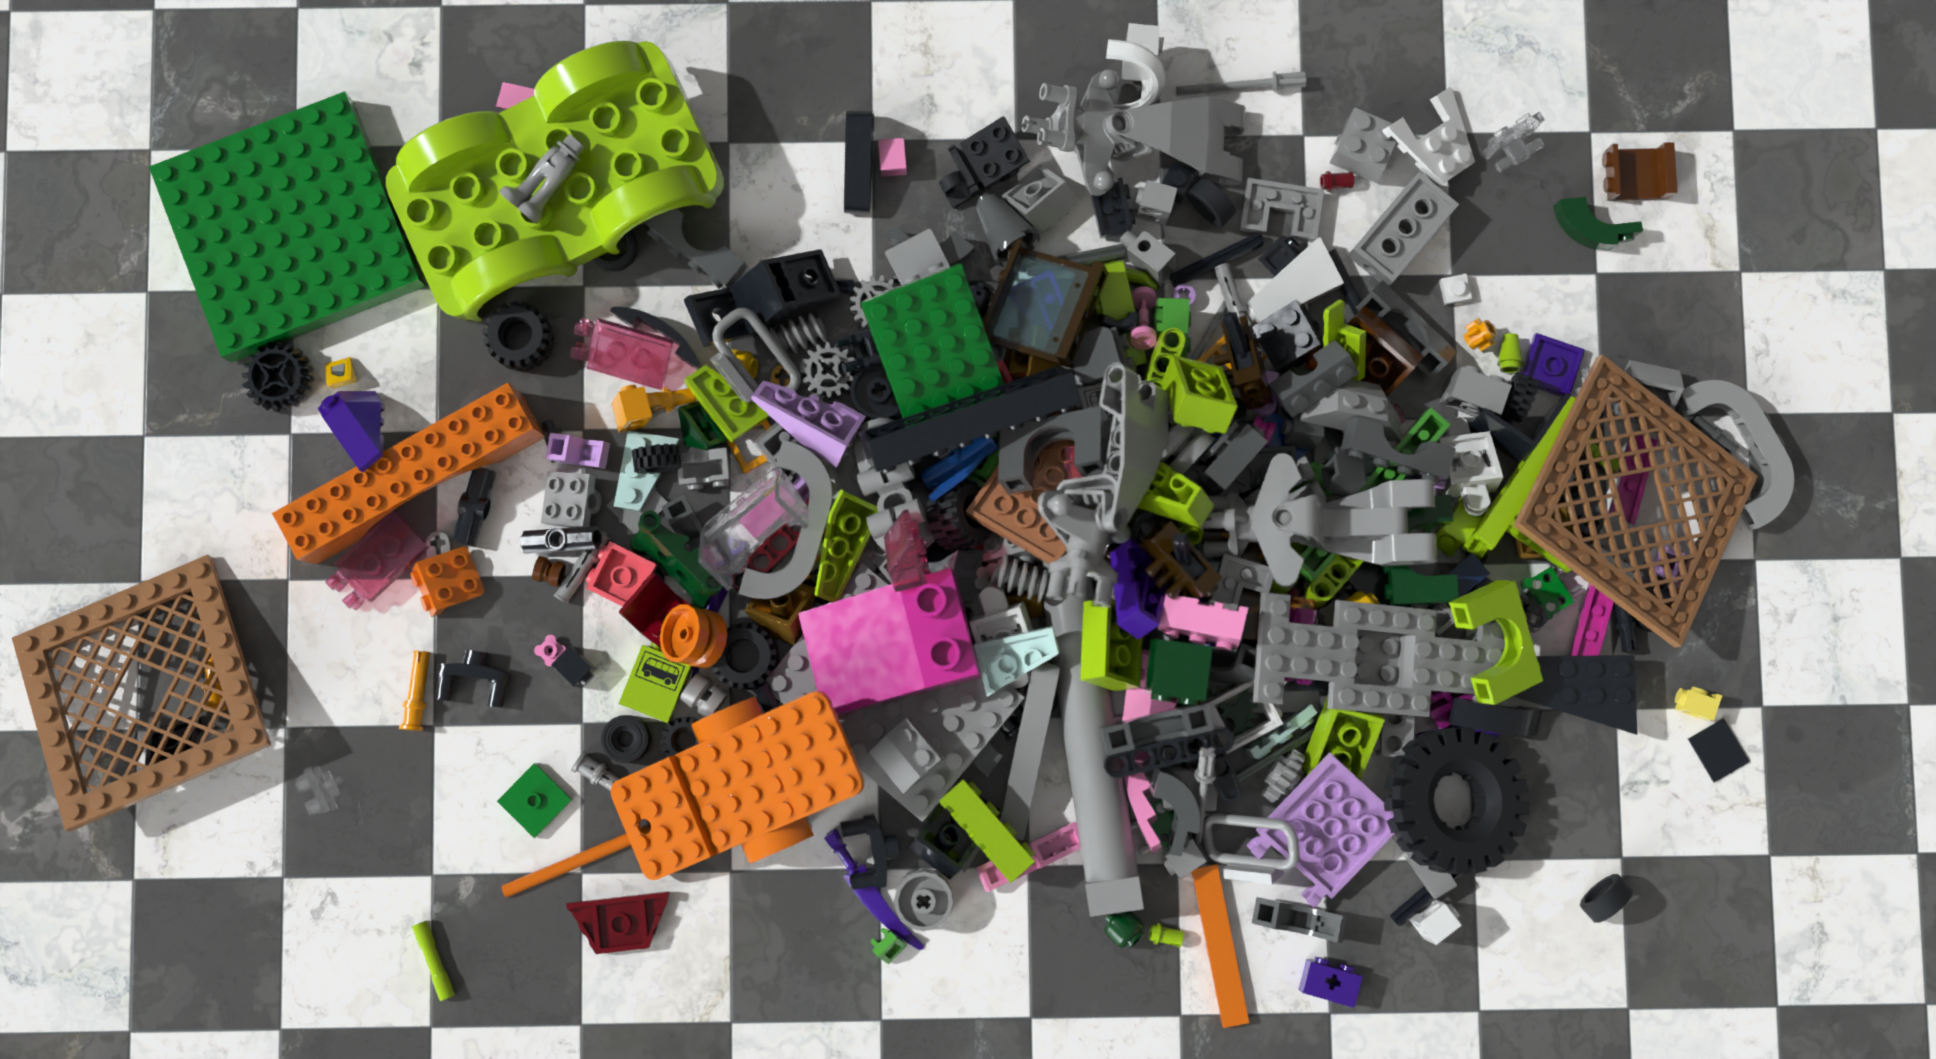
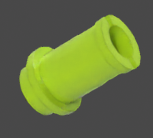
M1160 923L1151 925L1149 940L1153 941V944L1157 945L1160 942L1177 947L1182 946L1184 939L1183 930L1162 927Z

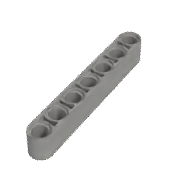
M1046 662L1031 670L1000 817L1002 824L1008 822L1018 833L1014 836L1018 840H1024L1060 671V665Z

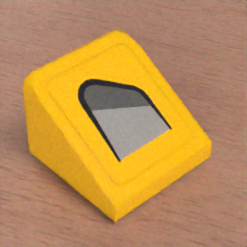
M351 357L325 364L326 383L329 388L335 389L358 382Z

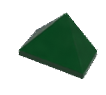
M699 401L679 407L678 414L685 446L707 450L728 441L727 437Z

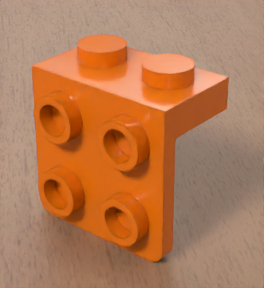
M460 547L418 561L412 568L413 572L410 574L414 586L419 587L422 593V597H420L422 607L425 612L429 611L431 617L441 614L445 608L479 597L485 591L470 552L466 547Z

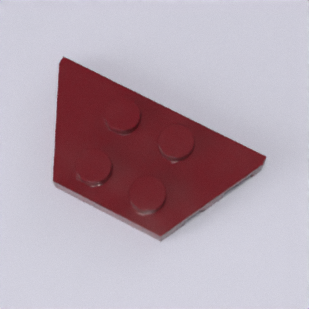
M670 891L566 903V908L574 916L579 924V929L589 940V945L595 954L647 949L651 947L669 899Z

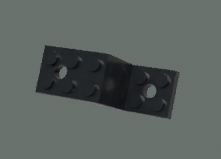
M822 249L762 260L731 287L688 295L684 299V303L703 347L715 345L712 334L718 321L713 317V313L719 315L722 320L737 308H747L752 310L765 327L770 330L769 327L773 328L797 308L834 301L841 297L842 294ZM806 275L812 277L813 283L807 279ZM741 318L724 331L723 339L726 343L758 336L759 334L747 319Z

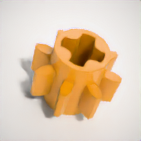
M1478 318L1465 326L1468 331L1464 333V339L1471 349L1475 350L1479 347L1482 352L1495 344L1493 338L1497 336V331L1489 320L1482 322Z

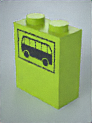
M652 642L650 646L642 645L619 704L663 722H672L680 703V696L686 688L693 666L671 662L664 656L662 650Z

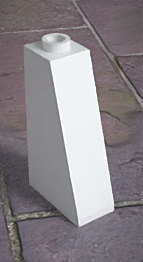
M1321 237L1312 242L1248 301L1245 306L1248 311L1247 317L1251 324L1254 323L1256 325L1294 300L1306 305L1339 289L1344 284Z

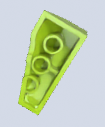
M840 490L828 516L814 595L832 603L839 601L871 535L867 524V516L878 513L876 505L849 492Z

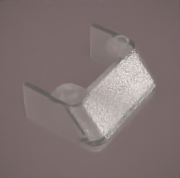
M779 467L771 469L712 517L701 530L698 563L727 591L732 588V575L741 573L747 567L749 552L785 523L788 526L801 525L804 529L809 526L807 505L788 476Z

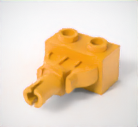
M636 385L624 386L611 403L618 433L643 429L652 418V413L666 410V413H669L674 409V406L696 402V397L689 388L671 391L664 387L661 389V392L646 393L644 386L639 388Z

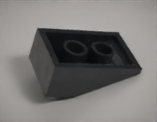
M935 540L928 548L914 554L922 575L951 568L956 574L963 602L973 603L976 591V571L982 566L983 551L969 547L947 550Z
M958 779L949 791H951L961 781ZM979 795V798H980L985 804H987V803L989 802V801H987L985 798H983L981 795ZM939 803L918 831L908 849L948 879H951L961 870L977 844L971 839L966 830L956 822L950 812Z

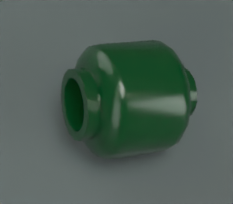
M1132 911L1108 914L1105 918L1107 922L1104 930L1105 934L1119 948L1126 946L1132 948L1144 935L1142 931L1143 922Z

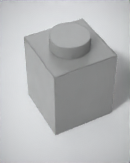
M1192 838L1189 840L1188 847L1183 848L1181 856L1172 855L1169 851L1163 854L1166 858V861L1163 862L1165 868L1171 876L1176 874L1179 879L1207 862Z

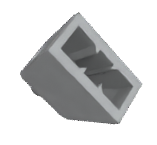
M1128 230L1121 237L1120 243L1128 248L1129 262L1139 271L1146 272L1154 280L1158 288L1169 279L1170 274L1176 271V253L1148 232L1143 231L1139 236H1136L1132 231Z

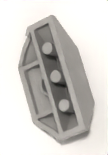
M1349 379L1300 412V421L1344 431L1349 419L1361 417L1382 424L1386 440L1394 442L1401 440L1400 417L1381 386L1377 384Z

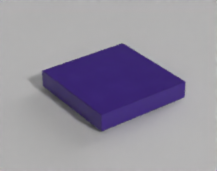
M1535 333L1521 373L1539 381L1537 389L1559 397H1563L1566 393L1571 395L1585 349Z

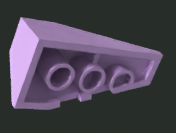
M762 381L751 397L759 407L806 449L811 451L816 457L835 467L839 465L866 417L842 403L834 401L832 405L821 402L819 397L815 395H810L807 398L797 395L791 388Z

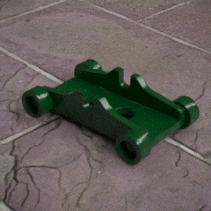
M655 511L643 512L638 522L639 531L633 535L630 542L632 551L640 555L649 554L693 598L691 601L692 606L707 609L711 596L717 595L721 591L724 583L723 578L718 573L709 571L703 563L699 547H696L691 552L684 549V545L690 540L687 535H678L671 532L661 524V518Z

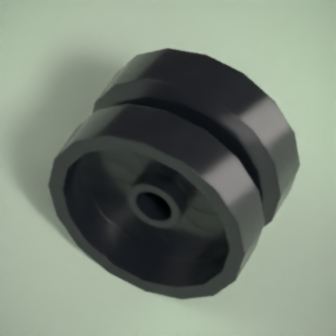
M883 363L860 370L855 374L850 386V392L856 411L865 415L866 421L877 418H890L893 420L899 418L901 412ZM878 390H882L883 397L877 398L875 393Z

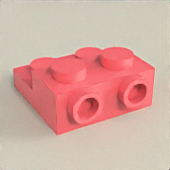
M609 541L608 545H604L599 552L598 559L600 561L596 569L593 568L587 576L586 582L588 585L586 589L623 607L625 602L641 586L642 582L652 572H655L658 564Z

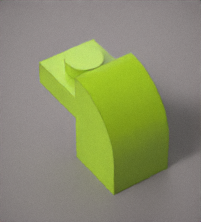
M1462 497L1452 506L1453 522L1449 525H1441L1434 533L1437 539V549L1450 558L1462 543H1466L1483 517V514L1479 516L1468 514Z

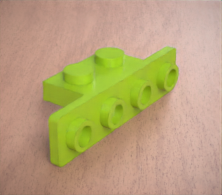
M1338 300L1324 310L1323 344L1325 347L1334 340L1338 342L1350 354L1359 372L1351 379L1360 381L1365 377L1366 331L1344 324L1345 302Z

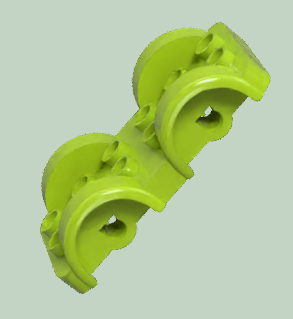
M612 41L586 48L550 68L537 82L534 96L500 113L493 111L466 113L443 120L426 128L404 144L397 154L396 165L388 171L386 176L388 195L437 304L448 315L465 321L472 320L475 322L482 321L481 315L477 313L480 307L499 293L520 283L543 276L564 275L571 277L577 272L578 266L607 252L618 254L620 252L617 246L619 239L632 228L654 216L690 205H701L705 208H711L724 187V178L720 166L671 61L660 48L648 41L639 43L633 41ZM570 134L585 148L578 155L580 160L575 163L571 174L555 190L545 204L541 220L538 224H535L502 196L499 191L504 186L516 188L522 184L542 156L552 147H559L557 142L560 141L562 143ZM546 178L539 184L530 198L542 187Z

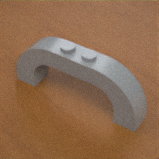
M1706 380L1684 388L1677 402V406L1684 417L1694 414L1703 408L1714 407L1727 413L1733 420L1762 473L1761 488L1754 498L1746 502L1741 517L1749 530L1768 524L1778 517L1788 505L1794 488L1793 466L1784 448L1785 443L1782 437L1776 434L1771 426L1770 416L1762 410L1751 394L1740 386L1727 381Z
M785 440L782 441L775 466L791 470L804 479L809 489V502L791 561L781 570L772 573L745 568L738 594L747 597L770 599L791 592L809 575L816 556L822 555L824 540H821L823 531L827 527L832 502L831 481L824 465L811 451Z

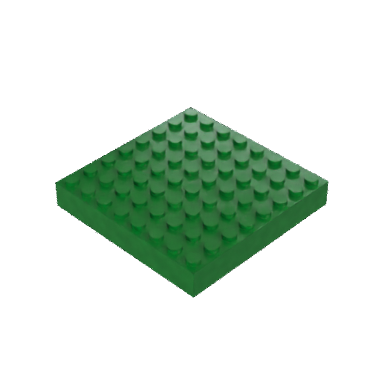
M345 91L149 166L220 356L231 363L248 357L250 354L258 353L257 348L261 347L266 350V343H271L274 346L277 342L284 343L426 287L406 233L388 195L386 182L355 103Z

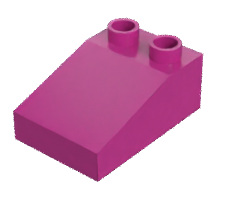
M951 568L900 581L798 613L817 691H823L828 695L837 716L982 678L956 574Z

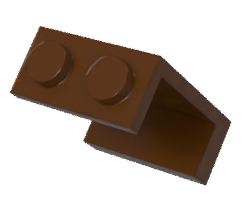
M1664 142L1658 148L1618 149V144H1612L1603 153L1602 166L1606 168L1603 189L1607 193V201L1669 199L1677 193L1674 142Z

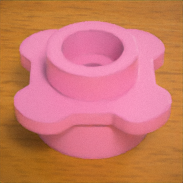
M547 635L545 641L535 647L534 652L545 660V665L551 666L566 650V647L557 642L554 635ZM549 648L553 649L552 653L548 652Z

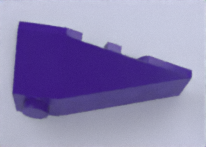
M337 391L334 395L328 396L322 401L318 407L322 418L357 468L363 473L383 456L384 436L380 433V427L384 425V419L381 417V412L385 410L383 401L376 391Z

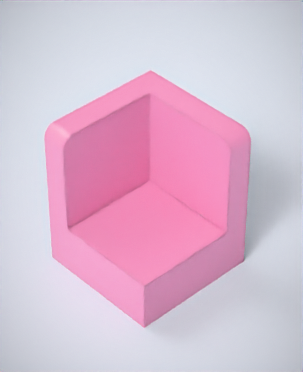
M904 139L878 140L881 177L907 175Z

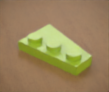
M704 365L684 379V383L731 443L770 417L753 400L749 403L742 401L723 376L707 365Z

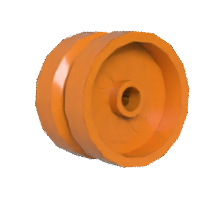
M683 604L676 606L669 612L663 622L660 633L661 650L668 660L699 668H708L714 665L721 657L727 640L726 623L720 614L715 611Z

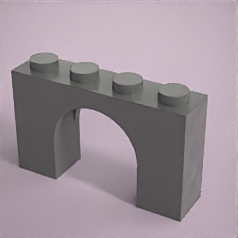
M1100 406L1064 412L1041 421L1031 420L1023 422L1024 426L1015 430H1009L1008 428L1000 430L998 481L1008 495L1033 490L1036 458L1047 445L1058 440L1068 439L1075 441L1074 465L1082 477L1099 475L1104 471L1110 439V419Z

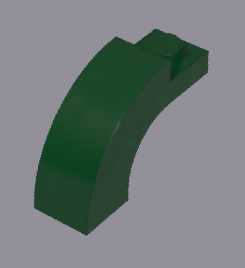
M1586 197L1560 199L1553 205L1556 219L1565 233L1577 243L1591 249L1612 250L1619 243L1635 240L1634 237L1643 232L1642 221L1607 224L1598 220L1590 212Z

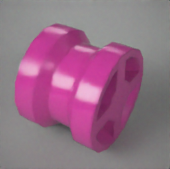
M1255 416L1251 427L1256 425L1265 433L1266 436L1264 438L1268 442L1264 447H1267L1276 423H1267L1262 421L1261 417Z

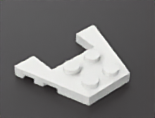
M1451 87L1430 99L1443 123L1417 140L1403 117L1382 130L1388 138L1392 136L1399 143L1397 147L1403 153L1408 152L1417 161L1415 165L1437 186L1447 182L1475 163Z

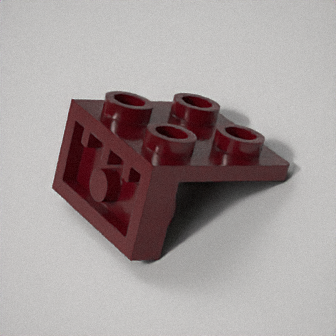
M652 572L630 599L625 602L624 606L619 610V614L642 636L661 649L660 633L666 616L673 608L680 604H691L678 596L657 574Z

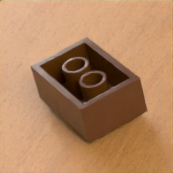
M1364 305L1347 323V325L1366 331L1365 377L1360 381L1380 385L1388 397L1418 365L1423 356Z

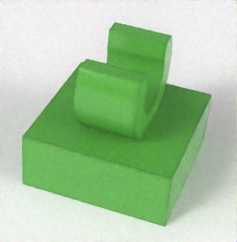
M882 928L881 932L885 937L880 942L874 938L871 939V943L875 947L872 951L878 958L890 964L907 944L893 932Z

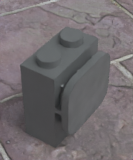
M1099 327L1086 332L1071 368L1062 366L1073 372L1077 389L1103 383L1105 371L1113 363H1121L1132 371H1137L1132 356H1128L1127 350L1130 349L1126 334L1121 335L1116 327L1110 329Z
M1235 421L1227 429L1226 434L1223 433L1201 458L1204 463L1209 458H1212V463L1198 478L1217 495L1226 490L1268 442L1264 438L1266 436L1265 433L1256 425L1251 427L1247 424L1235 433V429L1239 426V423Z

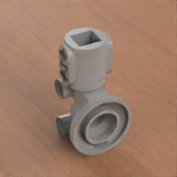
M890 418L872 419L860 427L857 433L858 438L852 441L860 472L857 474V479L864 496L876 492L880 495L877 503L878 513L867 516V524L874 540L886 553L894 556L914 555L928 548L936 540L932 536V531L928 526V518H926V504L929 501L928 496L930 493L921 489H912L907 482L916 478L912 466L914 464L907 465L905 462L896 465L897 469L894 471L881 473V471L876 472L868 463L859 432L895 421Z

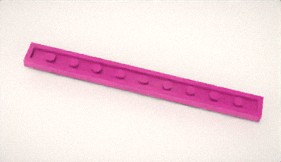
M1643 435L1634 436L1638 450L1646 449ZM1651 438L1653 447L1657 446L1658 440ZM1629 440L1627 441L1625 452L1631 451ZM1648 453L1639 454L1643 468L1651 467ZM1633 455L1624 457L1628 471L1636 470ZM1649 471L1617 478L1616 486L1625 520L1633 526L1636 523ZM1613 498L1608 513L1616 512ZM1590 583L1587 587L1569 656L1600 655L1614 602Z

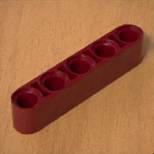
M809 498L731 575V585L734 589L739 591L740 587L737 584V579L740 575L744 574L745 568L770 573L795 549L800 532L793 530V523L797 519H804ZM785 537L788 540L786 549L782 551L776 550L774 546L776 539ZM763 555L769 558V565L765 569H758L756 566L757 558Z

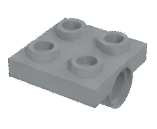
M548 472L541 523L589 527L591 513H597L601 507V496L598 491L594 490L596 475Z

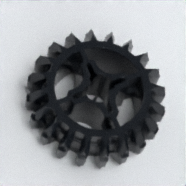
M277 342L275 347L271 343H266V351L260 347L257 348L258 356L249 355V358L253 361L251 364H244V367L249 370L241 375L243 378L248 379V381L242 385L243 388L250 389L246 395L249 398H254L253 403L255 405H262V408L267 411L271 408L274 412H280L281 408L285 411H290L291 404L295 407L300 406L299 398L303 400L308 399L304 392L305 390H313L308 385V382L314 381L315 377L308 374L314 368L311 365H307L310 359L307 356H302L303 351L297 348L294 350V346L289 343L284 346V343ZM286 358L283 362L280 361L275 366H270L268 364L274 359ZM296 369V380L294 383L292 381V374ZM262 371H263V372H264V375H265V379H264L263 383L261 384V374H262ZM271 371L277 374L279 373V376L285 383L278 381L276 375L273 374ZM282 388L289 390L281 396L270 397L273 392L277 393Z

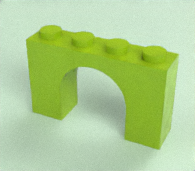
M1496 580L1449 602L1456 628L1475 629L1492 620H1496L1504 633L1505 646L1500 660L1493 667L1470 677L1477 702L1496 705L1543 681L1540 664L1536 657L1533 639L1529 632L1527 617L1523 610L1516 581Z

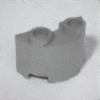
M727 448L680 453L682 467L678 469L679 485H688L689 491L703 490L704 485L713 484V488L729 486L730 473Z

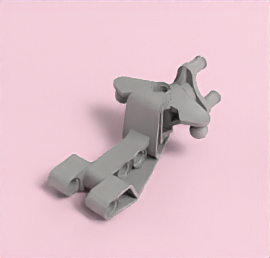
M1107 69L1103 72H1098L1092 77L1081 104L1076 87L1068 85L1059 87L1043 83L1039 93L1040 99L1058 102L1059 105L1051 117L1046 119L1026 115L1022 121V125H1027V127H1022V131L1038 134L1037 143L1039 145L1057 147L1060 151L1071 152L1075 146L1086 188L1094 196L1103 195L1114 185V173L1108 166L1110 159L1123 162L1150 154L1152 148L1164 152L1198 170L1199 180L1207 179L1213 183L1223 185L1242 184L1243 159L1232 156L1230 152L1224 151V135H1242L1245 130V106L1213 96L1121 110L1113 105V102L1118 99L1115 88L1119 83V75L1116 71Z
M1113 363L1106 369L1099 402L1100 407L1114 415L1103 473L1063 480L1058 485L1057 490L1043 492L1038 500L1040 514L1067 547V554L1054 562H1050L1048 573L1051 575L1046 597L1050 599L1064 600V590L1068 576H1070L1067 594L1075 596L1076 585L1078 584L1077 596H1085L1087 577H1092L1097 581L1093 605L1111 607L1113 586L1117 583L1118 573L1103 559L1106 545H1110L1113 542L1122 544L1130 539L1131 529L1127 524L1154 479L1165 445L1169 439L1167 392L1151 381L1144 380L1138 383L1137 374L1121 363Z
M1283 453L1277 454L1271 460L1256 504L1247 506L1237 492L1227 493L1224 496H1208L1214 507L1208 515L1207 521L1201 527V529L1225 528L1226 531L1229 530L1230 535L1228 541H1204L1205 559L1221 558L1222 554L1240 558L1249 541L1259 542L1275 581L1285 587L1291 586L1296 582L1304 559L1291 548V543L1293 542L1381 566L1437 562L1436 534H1408V511H1411L1412 508H1435L1433 480L1387 481L1372 489L1325 503V500L1317 494L1290 501L1289 492L1302 478L1292 457Z

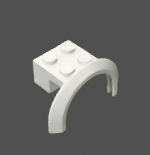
M1129 23L1126 41L1108 39L1106 59L1123 60L1122 79L1142 81L1141 99L1128 104H1113L1115 108L1125 110L1153 105L1162 95L1165 86V71L1162 65L1163 56H1158V53L1163 51L1164 37H1159L1160 26Z

